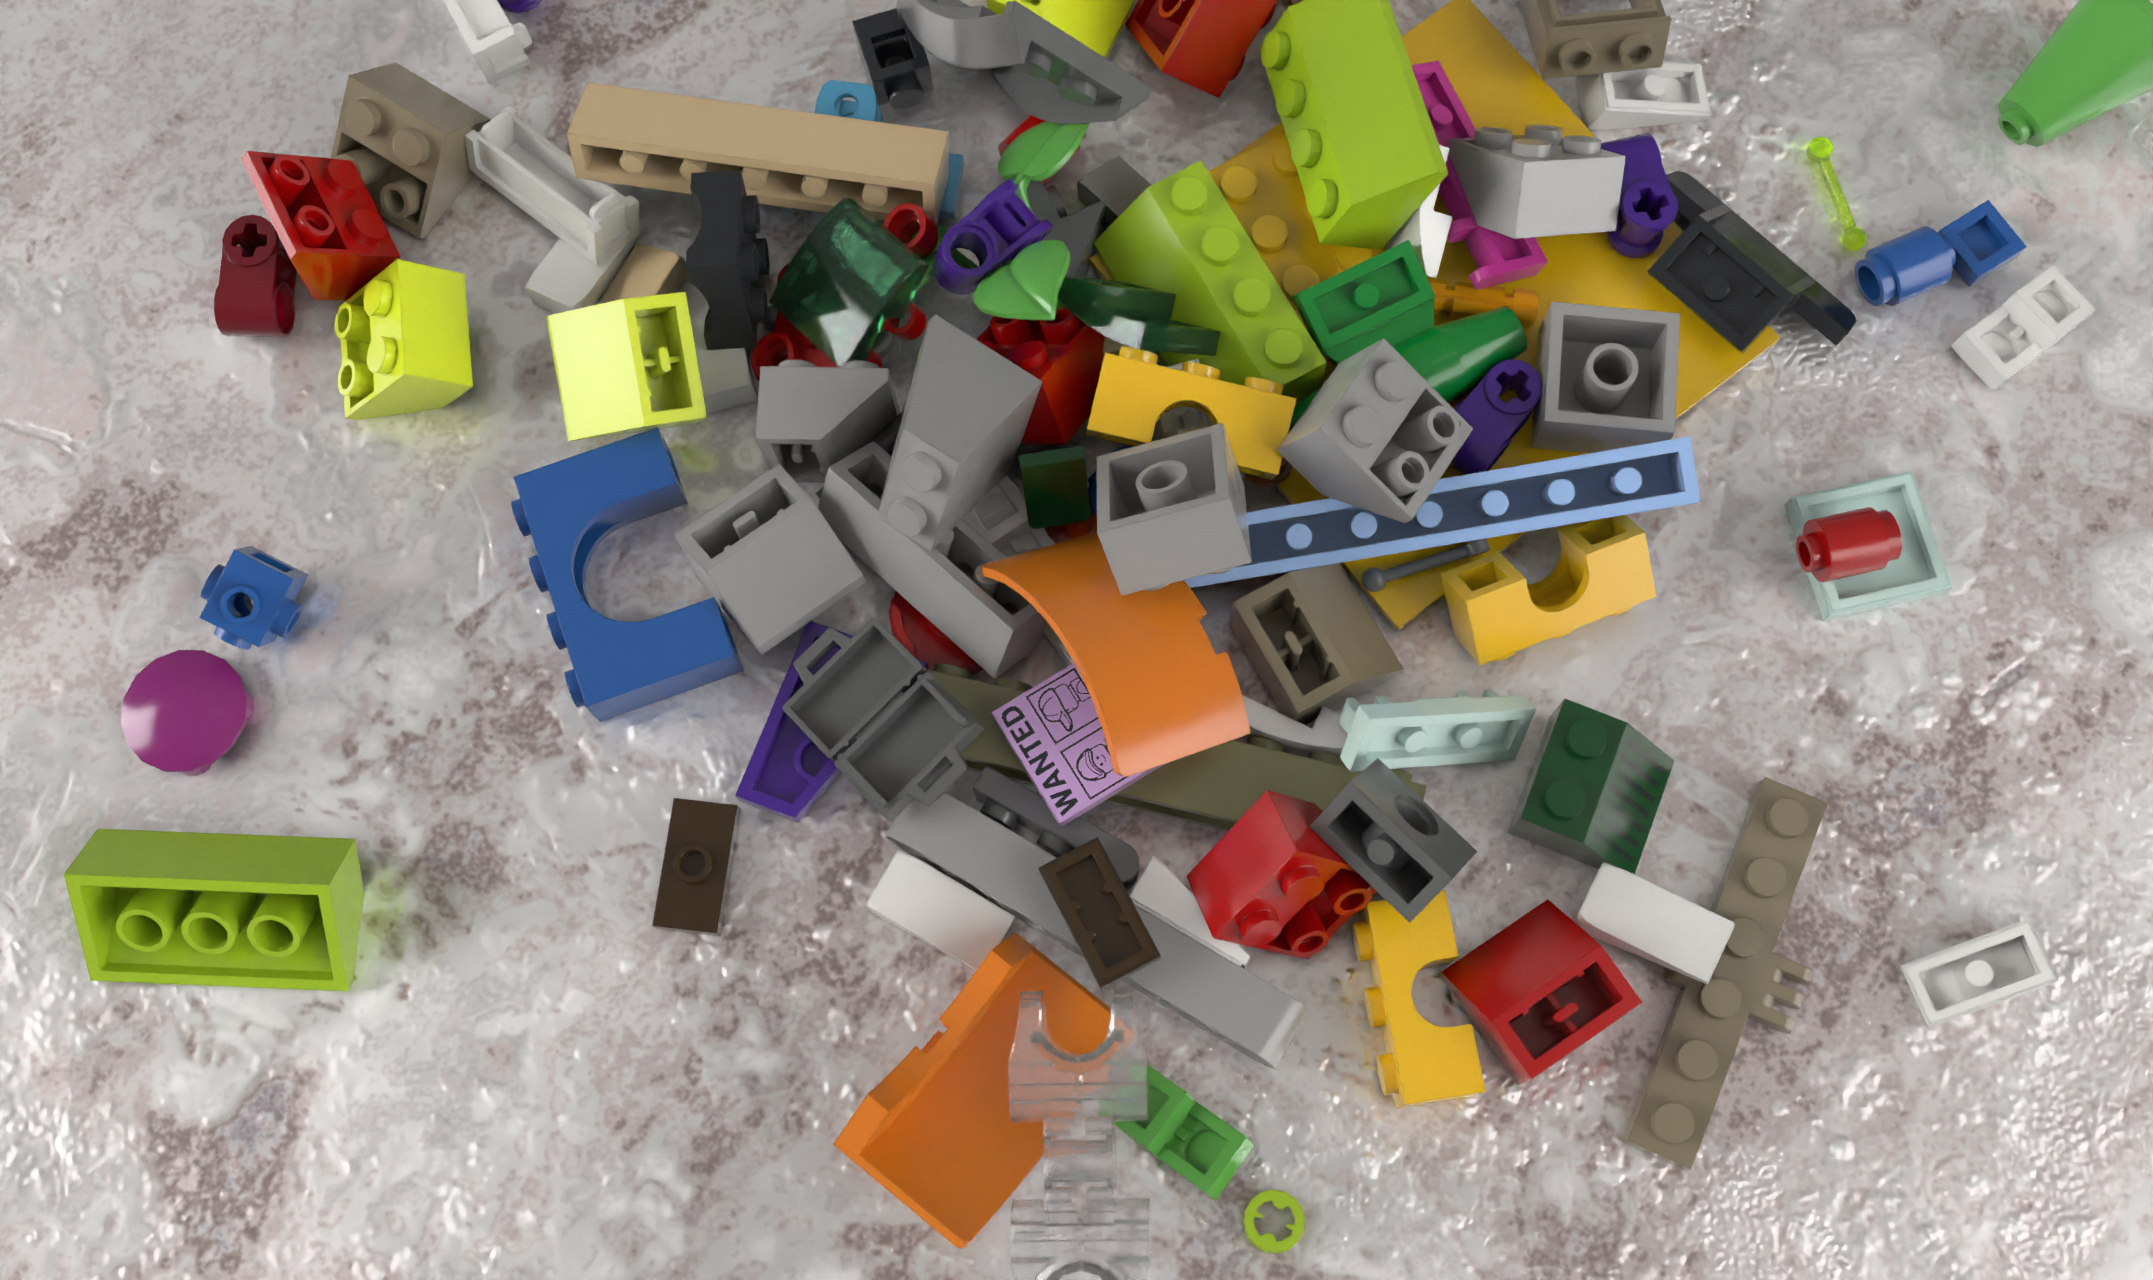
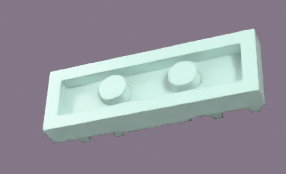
M1484 690L1482 698H1470L1464 691H1459L1455 697L1414 699L1413 702L1391 703L1383 696H1376L1373 704L1359 705L1354 698H1347L1339 719L1341 727L1348 733L1340 758L1350 772L1363 771L1377 758L1389 769L1515 760L1536 708L1525 695L1499 696L1492 690Z

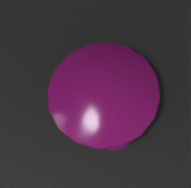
M178 650L156 658L135 676L123 698L120 722L127 745L142 762L164 772H181L189 776H197L206 772L213 763L234 746L246 721L253 713L254 701L249 692L245 690L242 678L226 660L204 650Z

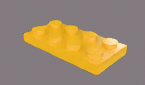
M1285 132L1208 171L1305 328V323L1292 298L1294 295L1384 252L1383 249L1319 243L1312 217L1307 209L1306 198L1296 165L1292 161L1291 149ZM1323 356L1327 362L1323 381H1325L1337 366Z

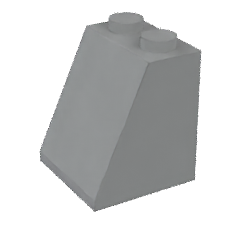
M935 314L928 321L906 396L877 517L892 526L900 534L910 537L931 551L1012 469L1043 381Z

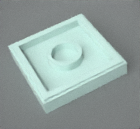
M1912 471L1792 497L1785 504L1796 540L1799 535H1802L1803 527L1808 520L1865 507H1871L1876 511L1888 510L1895 517L1900 528L1902 537L1901 555L1897 560L1889 561L1882 570L1824 583L1819 582L1811 572L1808 573L1823 621L1945 594L1952 588Z

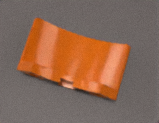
M1097 532L989 562L981 566L984 577H989L1006 584L1019 593L1042 615L1060 638L1084 680L1094 703L1110 753L1113 771L1117 775L1128 777L1251 734L1245 704L1227 652L1215 654L1209 638L1199 622L1207 612L1184 580L1170 583L1158 590H1142L1121 596Z
M1016 932L989 952L968 983L941 1015L939 1022L947 1028L946 1032L942 1034L938 1030L922 1050L915 1046L866 1095L833 1143L836 1148L939 1234L960 1249L966 1248L1027 1177L1108 1074L1136 1034L1133 1025Z

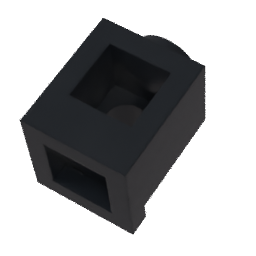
M897 8L852 21L858 52L869 83L875 91L878 106L890 102V105L896 109L909 108L918 104L924 98V92L933 90L931 69L925 49L913 36L905 21L898 17Z

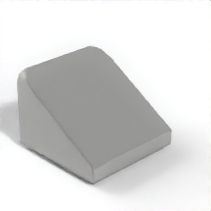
M1119 156L1085 174L1077 182L1078 200L1086 207L1104 201L1106 203V225L1109 227L1151 184Z

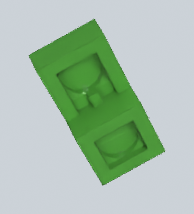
M1139 1058L1098 1112L1215 1201L1255 1146L1245 1135L1196 1102L1186 1091Z

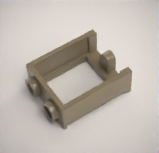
M1518 0L1542 79L1662 67L1672 19L1671 16H1666L1661 0H1629L1632 9L1560 16L1555 0Z

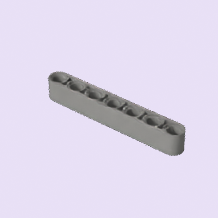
M929 784L923 791L926 792L932 784ZM946 792L930 807L914 799L896 817L885 835L892 843L1083 957L1038 870L1039 867L1056 859L1055 856ZM1134 904L1161 955V959L1121 981L1255 1061L1271 1069H1277L1309 1010L1290 995Z

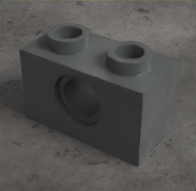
M1379 758L1350 781L1309 826L1409 923L1477 853L1462 836Z

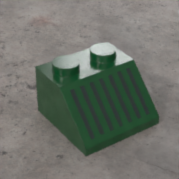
M1564 698L1548 720L1507 833L1597 869H1600L1602 863L1606 862L1635 874L1674 760L1629 723Z

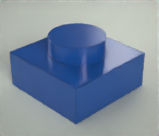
M1989 200L1938 231V233L1944 234L1952 243L1956 255L1953 268L1968 287H1971L2016 259L2027 247Z

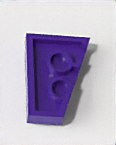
M814 621L808 622L735 794L736 798L741 802L797 823L800 822L841 773L835 766V763L815 745L782 709V706L804 685L793 663L829 628ZM836 630L850 639L853 637L850 634ZM837 644L810 672L814 675L841 647ZM917 659L926 669L929 670L927 662Z

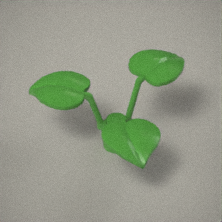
M1045 121L1023 132L1004 151L999 160L998 173L1003 180L1013 179L1018 184L1016 193L1030 209L1027 196V188L1030 181L1045 180L1061 169L1075 153L1090 123L1059 124ZM937 225L938 242L932 253L925 257L904 261L868 298L875 301L900 299L918 291L934 276L933 261L935 254L948 229L943 225ZM919 231L912 236L911 241L917 236ZM1044 240L1029 245L1019 252L1014 259H1009L1004 266L993 270L981 280L973 295L975 305L981 312L996 317L1022 320H1054L1056 309L1066 307L1067 304L1065 297L1060 291V287L1070 264V250L1060 240ZM957 249L951 251L953 260L960 267L966 269L979 267Z

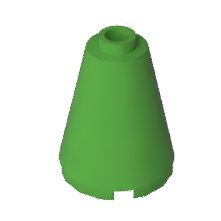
M2079 0L2000 100L1999 110L2001 116L1998 118V123L2003 133L2018 145L2027 143L2038 147L2153 90V4L2149 0Z

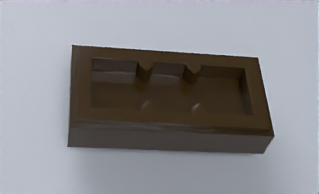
M680 798L673 799L652 924L654 928L721 937L741 813L738 805Z
M1098 837L1038 868L1043 881L1101 990L1161 959L1154 941Z

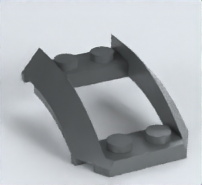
M897 0L896 2L898 17L905 21L916 40L931 55L957 68L991 70L997 82L1014 103L1036 118L1059 124L1116 121L1149 97L1150 86L1017 1L1007 2L1004 13L997 15L983 5L970 7L960 0Z

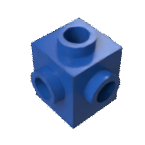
M253 546L234 549L226 566L218 564L207 578L201 591V598L207 600V603L199 618L217 626L214 631L216 637L228 644L249 650L252 644L261 647L274 642L277 636L285 639L294 628L302 612L303 605L295 601L309 574Z

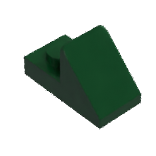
M1083 445L1017 454L1028 524L1031 528L1040 529L1084 522L1090 519L1091 508Z

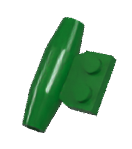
M1409 240L1311 286L1292 297L1314 343L1321 354L1337 366L1341 361L1384 338L1447 403L1474 389L1491 368L1499 362L1509 359L1514 360L1527 350V339L1524 329L1515 313L1507 306L1434 326V298L1436 296ZM1322 386L1295 404L1289 432Z

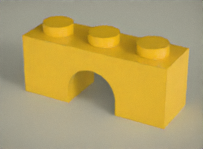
M1120 347L1119 355L1105 352L1087 426V436L1133 447L1152 441L1155 425L1161 416L1172 409L1187 407L1203 413L1212 425L1224 424L1239 472L1273 480L1279 474L1283 456L1277 449L1288 435L1296 398L1282 395L1283 385L1255 377H1246L1244 386L1219 380L1221 373L1219 369L1194 362H1183L1181 371L1156 365L1158 355L1132 347Z
M1626 515L1568 524L1558 528L1561 555L1558 564L1546 578L1533 584H1527L1526 578L1500 551L1441 573L1455 638L1479 665H1483L1491 661L1507 659L1513 656L1516 651L1547 639L1566 636L1575 628L1603 617L1623 614L1634 605L1655 598L1656 593L1645 531Z
M1446 890L1440 891L1410 923L1386 900L1369 902L1359 912L1361 921L1352 922V935L1357 959L1359 962L1369 961L1373 987L1364 989V998L1371 1028L1381 1027L1386 1054L1377 1055V1069L1384 1096L1394 1094L1396 1108L1400 1109L1475 1097L1486 1092L1473 1025L1441 1027L1431 1024L1418 1013L1412 1000V984L1419 971L1431 967L1449 965L1459 956Z

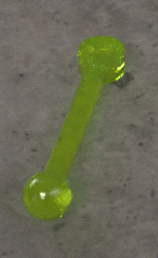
M1816 137L1808 145L1806 155L1810 161L1819 164L1845 231L1842 236V244L1851 251H1857L1866 244L1867 234L1863 229L1856 226L1831 163L1830 156L1834 149L1832 142L1825 137Z

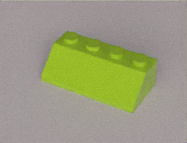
M1304 0L1289 6L1259 47L1261 61L1266 69L1276 101V109L1281 117L1291 149L1292 161L1296 165L1305 194L1307 209L1312 217L1320 244L1382 250L1447 176L1448 170L1389 0Z
M1201 160L1147 187L1094 242L1095 251L1139 324H1142L1143 331L1165 367L1199 359L1200 364L1219 369L1221 371L1219 380L1244 386L1246 377H1255L1279 383L1284 386L1282 395L1296 398V403L1322 386L1326 360Z
M97 828L64 873L90 981L349 991L353 984L364 898V887L355 839Z

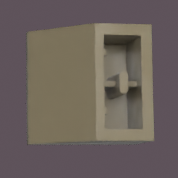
M395 62L348 76L331 158L351 160L356 166L379 214L421 239L428 236L475 175V173L469 170L464 135L473 129L476 132L481 131L483 125L491 119Z
M1340 563L1289 572L1239 598L1232 604L1229 621L1232 631L1281 714L1301 724L1306 725L1317 719L1323 706L1334 710L1345 704L1347 698L1355 699L1404 671V668Z

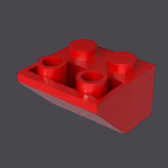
M246 151L241 158L292 264L314 300L346 301L396 259L401 258L356 166L351 160Z
M1062 307L1056 309L1054 320H1022L994 316L990 320V325L976 339L1043 381L1021 443L1065 445L1090 416L1101 371L1107 323L1103 311H1076L1072 307Z
M1270 790L1264 792L1186 876L1214 939L1307 960L1321 951L1328 944L1329 939L1356 912L1363 909L1370 902L1371 897L1377 891L1309 827L1323 812L1320 807L1315 803Z
M1548 899L1439 973L1517 1086L1532 1080L1643 1003L1604 948Z

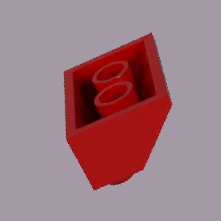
M1138 0L1125 25L1161 72L1220 98L1227 84L1240 73L1244 64L1245 54L1257 33L1272 19L1277 0Z

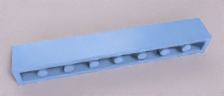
M1691 437L1439 479L1413 520L1406 523L1332 498L1247 512L1252 563L1236 566L1225 573L1205 574L1185 579L1184 581L1190 588L1699 503L1701 499Z

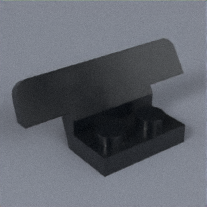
M1682 171L1666 175L1677 198V211L1690 221L1691 224L1647 271L1653 279L1741 354L1753 344L1784 309L1789 307L1835 346L1841 342L1856 323L1855 315L1847 306L1694 177Z

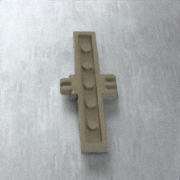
M1767 777L1758 783L1710 909L1711 912L1734 922L1735 927L1708 985L1666 968L1668 971L1664 980L1680 988L1624 1134L1623 1143L1683 1170L1692 1169L1747 1019L1749 1018L1776 1031L1791 1034L1795 1020L1784 1013L1772 1009V1003L1774 1001L1792 1009H1800L1804 995L1780 984L1781 979L1784 977L1798 984L1809 985L1813 971L1806 966L1773 953V949L1828 803Z

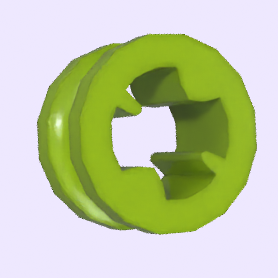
M1272 1189L1260 1192L1251 1199L1245 1210L1243 1225L1246 1236L1254 1247L1264 1253L1279 1254L1289 1251L1298 1243L1304 1232L1305 1217L1302 1207L1295 1197L1285 1191ZM1272 1203L1277 1211H1283L1288 1208L1292 1213L1294 1225L1286 1224L1285 1229L1291 1232L1286 1239L1277 1242L1271 1233H1265L1260 1236L1256 1231L1254 1219H1263V1215L1257 1211L1264 1204Z

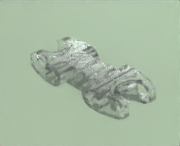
M1134 989L1113 990L1111 1022L1107 1037L1095 1051L1084 1054L1065 1051L1052 1039L1047 1024L1043 991H1021L1015 1038L1008 1060L1009 1110L1012 1123L1043 1122L1045 1199H1016L1012 1202L1010 1237L1011 1270L1014 1279L1059 1280L1063 1275L1084 1271L1098 1275L1102 1280H1147L1152 1262L1150 1198H1117L1116 1121H1148L1149 1117L1148 1056L1138 1023Z

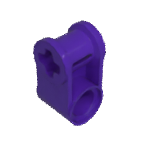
M1643 133L1601 143V149L1626 156L1616 231H1607L1606 233L1613 249L1622 256L1632 259L1644 258L1654 253L1662 241L1663 230L1667 229L1673 222L1678 210L1677 198L1672 191L1663 168L1659 147L1654 137L1649 133Z
M1009 179L995 188L973 211L952 226L944 235L935 254L933 271L939 285L948 292L957 295L974 292L986 275L1004 266L1009 259H1014L1024 248L1042 241L1053 229L1052 224L1047 219L1040 221L1016 193L1018 184L1013 179ZM958 248L970 250L977 257L979 267L974 269L960 267L953 260L951 251Z
M1513 359L1499 362L1491 368L1468 397L1453 408L1473 428L1450 463L1463 475L1489 471L1510 445L1512 438L1527 422L1542 392L1540 376L1531 365L1522 360ZM1510 389L1518 395V398L1514 397L1506 403L1498 396L1499 394H1506Z

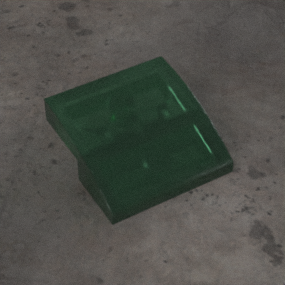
M843 198L828 212L801 245L779 280L769 303L838 367H842L844 363L849 361H866L886 318H904L929 265L852 198Z
M1065 275L1058 293V299L1072 314L1100 334L1139 350L1216 356L1221 331L1171 319L1176 294L1129 282Z

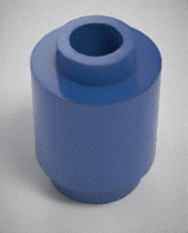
M1922 226L1868 250L1865 258L1858 261L1855 265L1857 286L1866 301L1873 306H1879L1884 303L1889 306L1897 305L1947 283L1952 276L1953 266L1956 261L1955 251L1952 243L1944 234L1937 233L1928 226Z

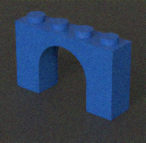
M658 427L514 476L520 499L511 501L513 514L524 537L532 535L537 555L529 557V565L540 592H550L555 612L546 615L547 622L558 649H568L573 669L566 671L564 674L568 690L577 708L585 706L602 722L744 671L726 615L715 597L638 622H624L607 618L593 610L589 604L585 586L586 572L589 561L600 543L622 526L688 504L670 448Z

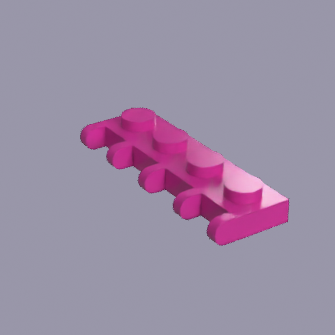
M1439 61L1411 65L1438 144L1448 148L1449 139L1474 137L1475 127ZM1448 153L1446 160L1448 174L1440 182L1438 193L1454 221L1450 225L1447 236L1449 242L1454 243L1464 240L1479 267L1469 276L1474 289L1479 290L1536 276L1548 261L1535 237L1514 239L1478 226Z

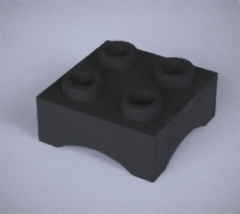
M741 170L691 173L690 190L694 205L702 220L695 241L686 250L685 268L689 282L702 293L709 305L704 323V339L707 350L757 347V322H767L768 319L766 289L764 284H759V275H769L770 268L766 238H756L755 234L760 233L758 198L756 195L747 196Z

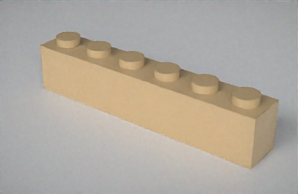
M587 82L567 131L575 175L578 179L691 194V173L741 170L747 196L756 195L759 204L885 221L887 215L895 207L905 203H912L929 214L937 224L949 179L948 131Z

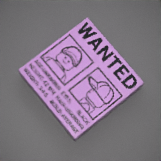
M1075 663L991 712L994 721L1060 827L1163 766L1160 765L1128 777L1117 775L1113 771L1103 728L1094 703Z

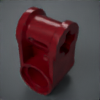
M241 216L227 227L222 239L223 249L219 285L214 296V315L217 327L221 334L225 336L287 337L291 334L295 321L294 295L297 270L292 264L271 222L262 216Z

